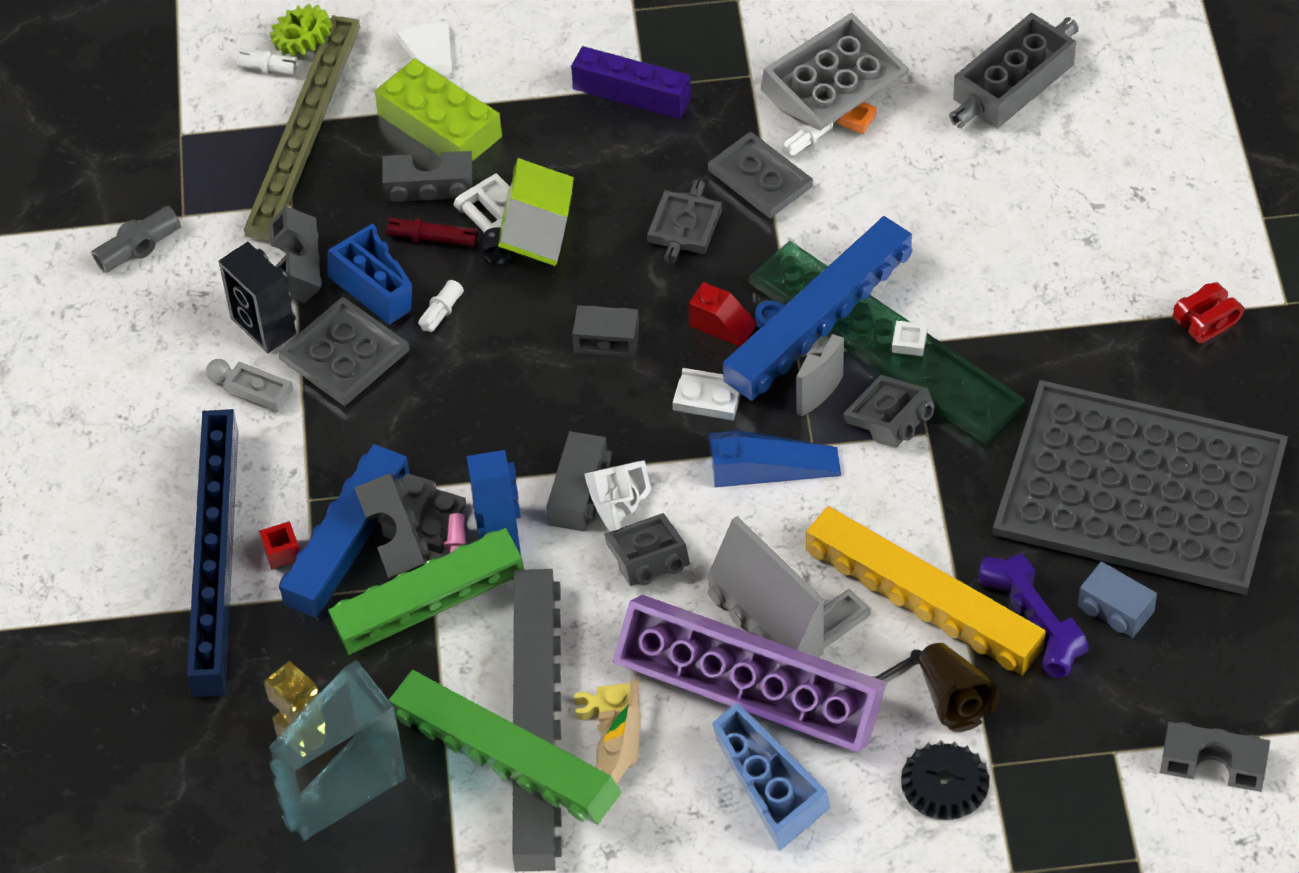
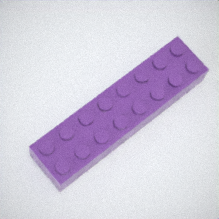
M646 595L630 600L612 662L730 706L738 702L749 713L855 752H859L869 745L887 682Z

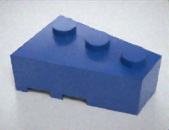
M373 223L328 250L327 276L385 323L390 325L411 311L412 284L398 261L393 260L389 247L385 241H381L377 235V228Z

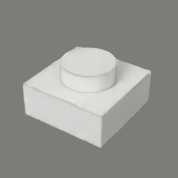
M896 321L892 353L923 356L927 324Z

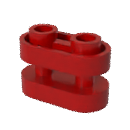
M1218 282L1207 283L1191 296L1178 300L1174 305L1172 317L1182 328L1189 327V335L1198 343H1204L1236 324L1244 313V306L1233 297L1227 299L1228 291Z

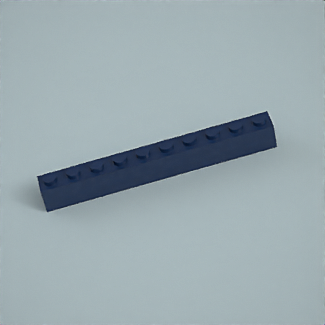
M234 409L202 411L187 678L192 697L226 696L239 435Z

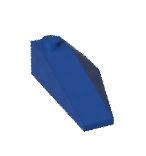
M741 430L708 433L715 487L841 476L838 450L834 446Z

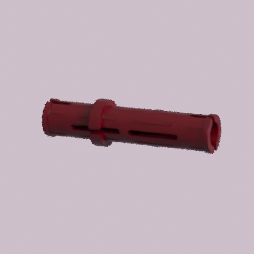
M389 217L388 223L390 224L386 226V236L408 238L417 243L423 240L476 248L477 242L475 241H478V229L426 223L418 218L415 221Z

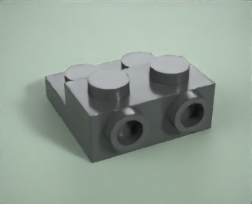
M880 375L843 413L847 424L870 430L873 440L898 447L904 440L909 441L912 439L915 428L922 420L928 421L932 417L935 406L928 388Z
M406 473L403 482L408 496L404 497L407 508H413L420 526L415 527L419 540L424 538L430 551L442 554L445 549L444 542L447 541L449 515L455 513L462 514L467 505L466 498L436 489L435 481ZM389 515L379 516L378 522L381 523L383 537L393 539L396 534L394 519Z
M664 513L604 534L606 544L617 559L619 570L630 586L636 584L647 585L655 577L666 573L677 574L685 566L690 565L686 543Z

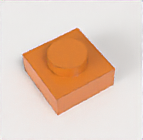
M863 102L839 118L837 125L864 134L877 115V107Z

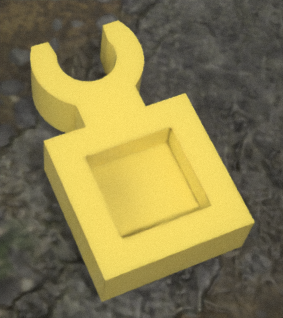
M630 683L597 687V695H591L587 692L574 694L575 705H587L585 708L576 709L577 719L587 720L594 714L610 710L621 712L627 706Z

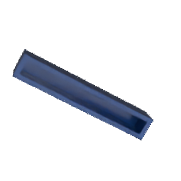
M375 444L372 445L367 454L361 456L357 470L352 477H348L344 482L342 493L338 499L330 503L326 517L321 524L316 525L313 529L311 540L305 549L302 548L298 552L292 569L289 573L286 572L282 576L279 590L281 591L283 605L318 618L379 524L378 517L371 520L365 517L354 487L389 473L395 475L396 479L401 478L403 480L406 473L410 474L407 456Z

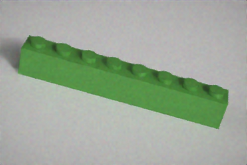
M413 669L388 700L397 711L394 714L395 717L404 725L410 727L414 724L428 738L432 740L436 737L442 739V742L455 753H459L462 750L467 753V756L474 763L482 767L484 764L491 766V769L505 780H508L510 777L515 779L517 784L530 794L537 791L542 794L543 799L556 808L560 805L566 807L567 811L579 821L584 822L585 819H588L598 825L622 793L611 775Z

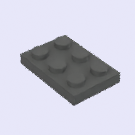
M751 131L708 162L709 172L769 218H772L813 187V178Z

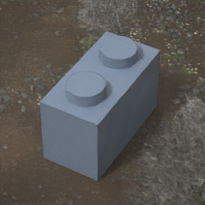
M1101 561L1081 585L1078 606L1086 614L1093 617L1096 616L1108 623L1115 631L1125 633L1134 638L1154 613L1157 593Z

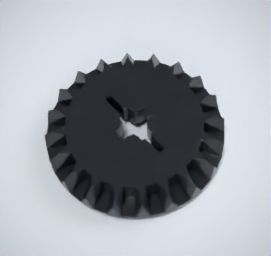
M940 740L938 744L931 745L927 743L922 749L916 748L914 754L911 757H907L904 768H902L901 787L909 804L918 812L935 819L953 820L971 814L984 802L989 790V774L986 763L981 761L979 753L974 754L971 752L968 745L961 747L956 741L952 744H947ZM944 773L950 774L951 780H948L947 784L940 783L941 779L939 777H942Z

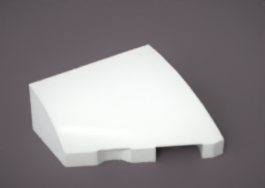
M446 21L423 23L397 32L398 41L411 56L412 60L414 58L418 59L442 76L452 72L449 24Z
M645 460L584 474L593 503L610 531L620 529L622 527L620 524L622 519L626 515L633 514L637 509L639 501L645 499L651 492Z

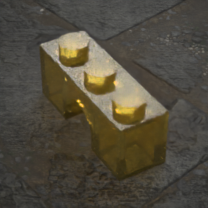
M288 661L267 678L264 684L268 700L280 710V712L272 717L276 735L303 759L310 752H315L321 748L328 737L317 685L294 664Z

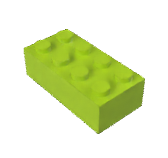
M416 58L411 60L374 91L379 116L441 157L442 153L471 151L472 161H474L502 137L500 113Z

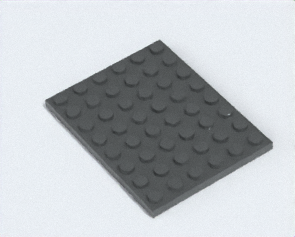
M1040 380L993 525L992 535L1247 595L1288 436Z

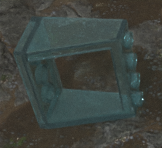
M357 660L347 665L269 746L273 759L269 762V765L277 777L274 780V784L281 795L278 798L279 804L285 812L282 815L283 821L292 833L297 831L304 841L407 779L394 707ZM356 734L300 794L295 770Z

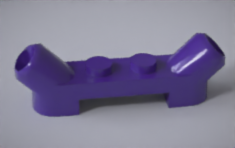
M1018 553L1005 560L989 556L983 558L978 576L980 586L1006 592L1017 613H1022L1028 621L1046 630L1045 644L1047 647L1042 662L1043 670L1048 675L1057 678L1069 675L1074 659L1088 653V643L1081 629L1072 617L1061 623L1058 621L1034 589L1035 569L1023 554Z

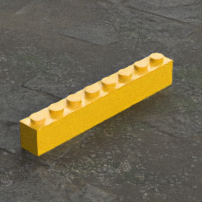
M827 506L806 530V550L814 558L828 562L844 575L852 576L862 582L867 589L871 591L876 590L883 594L893 604L900 607L903 606L915 613L922 621L931 622L938 626L948 636L958 638L970 645L977 653L986 654L993 658L1003 668L1010 671L1013 670L1023 676L1043 651L1046 630L832 507Z

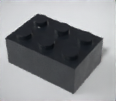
M248 241L218 260L232 321L267 354L296 335L294 323L296 317L291 308L292 296L287 287L289 279L280 266L275 267L262 249L257 250Z

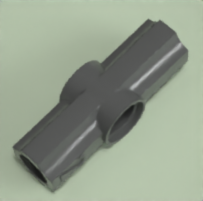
M170 206L163 207L140 222L129 220L121 225L117 236L92 250V257L103 273L109 272L133 256L137 259L145 258L152 253L158 241L181 228L180 220Z

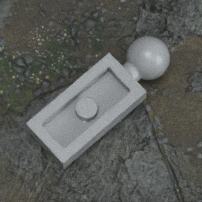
M214 359L206 367V375L209 380L214 383H223L224 391L277 412L293 391L291 381L239 361L233 370L230 369L229 364L223 359Z

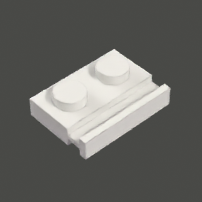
M683 368L672 403L673 411L734 421L740 393L724 382L723 374Z

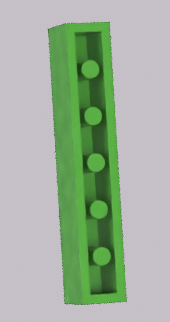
M506 528L492 531L476 542L457 547L450 554L441 558L430 559L423 566L411 572L400 573L393 580L385 584L372 586L359 596L352 599H344L333 608L328 609L332 623L348 655L514 579V570H525L523 560Z

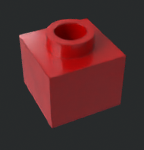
M290 521L259 530L262 546L271 570L295 563L300 549Z

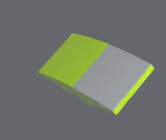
M518 158L514 166L506 208L502 215L498 246L556 266L566 227L574 177Z

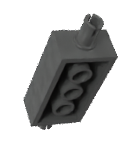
M1031 12L954 75L953 100L961 104V106L949 114L952 124L954 126L957 125V128H963L966 123L977 115L995 128L1001 127L1074 65L1076 40L1072 39L1071 36L1079 30L1074 19L1071 21L1070 17H1066L1059 25L1054 27Z

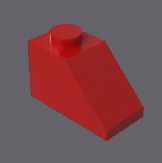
M705 282L701 284L689 302L690 327L739 347L758 328L756 320L730 292Z

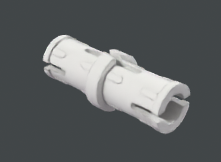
M243 48L238 50L240 54H237L236 63L239 67L260 69L262 73L272 71L295 75L297 57L277 55L269 50L264 52Z

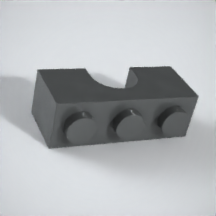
M472 152L442 153L441 164L432 171L416 169L413 164L412 154L383 156L382 184L385 202L456 199L460 194L474 187Z
M285 206L269 223L271 246L286 253L275 267L280 266L287 274L289 279L287 287L292 299L305 304L314 294L318 293L322 285L319 266L320 255L318 252L319 234L317 232L316 218Z
M389 473L354 487L366 518L371 520L382 515H389L396 523L394 538L389 543L377 547L388 578L394 579L400 573L411 572L423 566L427 562V557L431 556L426 540L424 538L419 540L415 527L420 526L414 509H408L404 497H407L408 493L401 478L396 479L395 475Z
M1168 722L1160 773L1194 779L1195 769L1199 763L1205 760H1217L1228 769L1229 779L1227 786L1261 792L1270 740L1261 739L1256 735L1228 733L1217 728L1196 727L1185 722Z

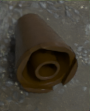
M934 643L924 648L919 657V664L939 721L953 732L968 731L982 724L983 722L980 718L987 712L992 715L1000 701V690L995 682L944 643Z

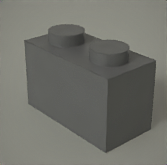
M577 305L572 334L574 353L635 358L640 329L639 311L628 308Z

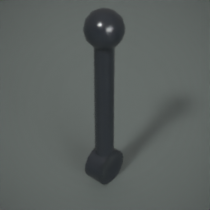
M918 649L913 650L909 658L874 678L884 680L911 663L919 664V657L922 651Z

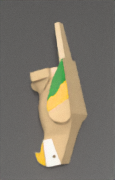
M636 678L631 680L627 706L621 712L610 710L599 712L598 715L600 724L597 725V728L602 735L596 750L595 767L611 775L616 784H618L625 771L633 767L639 759L641 715L639 714V681Z

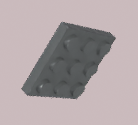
M342 297L278 351V355L281 361L343 406H346L409 351V343L352 302Z

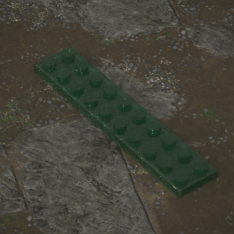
M789 240L749 275V283L776 302L786 305L828 266ZM869 295L865 300L861 299L853 307L851 313L846 318H841L835 323L832 330L826 335L828 338L832 334L843 337L844 349L882 375L928 388L935 406L934 410L984 445L1025 407L1026 399L928 333L923 356L892 353L896 321H910L872 295Z

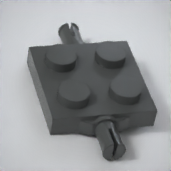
M698 179L694 180L689 193H676L666 190L663 193L647 233V242L667 246L668 249L664 255V260L668 263L670 259L671 264L676 262L680 250L706 254L722 212V202L709 200L701 196L706 186L702 180H700L699 184Z

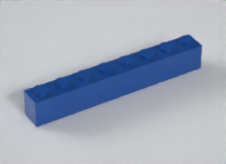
M886 216L881 217L723 362L724 382L751 401L760 393H765L780 374L787 373L794 361L801 355H806L821 336L825 337L828 335L835 323L841 318H846L861 299L865 300L877 284L881 281H886L900 263H905L910 258L913 251L912 233Z

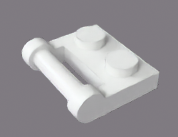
M496 173L460 194L454 201V207L459 212L465 213L483 231V234L490 228H501L502 215L506 208L510 186ZM479 201L497 221L491 223L473 203Z

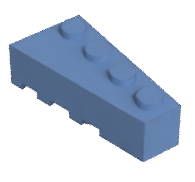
M738 702L712 723L718 745L779 851L830 809L827 790Z

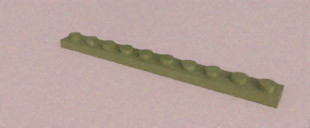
M332 15L330 19L332 28L329 29L331 34L330 36L323 37L325 43L320 44L245 224V237L270 241L269 223L285 206L288 207L361 28L359 19Z

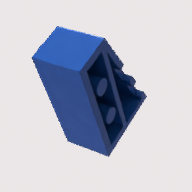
M505 450L467 456L473 509L479 540L489 532L506 528L521 555L516 519L521 518L514 462H507Z

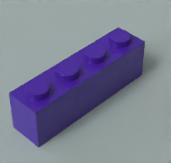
M586 46L581 47L571 65L573 90L681 119L691 100L690 75Z

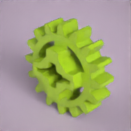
M308 3L302 9L300 5H297L296 10H286V16H279L277 18L279 23L273 24L271 26L273 31L269 33L276 50L280 51L283 56L290 53L291 57H294L297 52H301L303 56L306 54V50L315 51L317 43H325L323 37L330 36L329 29L332 28V24L325 9H321L320 5L312 8L311 4Z

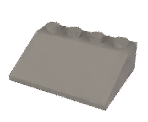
M851 12L764 68L760 90L779 109L821 131L909 73V69Z
M736 516L728 527L709 571V597L716 605H722L729 612L733 622L738 626H743L749 633L819 658L824 652V599Z

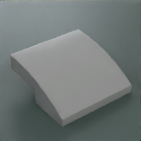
M832 334L820 357L808 353L796 376L797 415L804 416L817 408L832 394L843 378V337Z

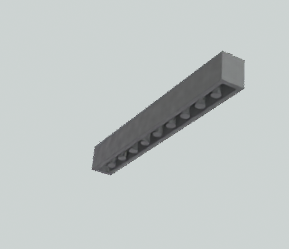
M553 569L514 570L513 724L555 745V740L562 739L561 720H555V712L561 711V691L555 692V683H561V664H555V656L561 655V637L555 636V628H561L560 608L555 609V601H561L560 581H554ZM513 779L512 856L514 871L556 870V857H562L561 836H556V827H562L561 807L556 808L543 799L542 794L534 791L533 794L528 793Z

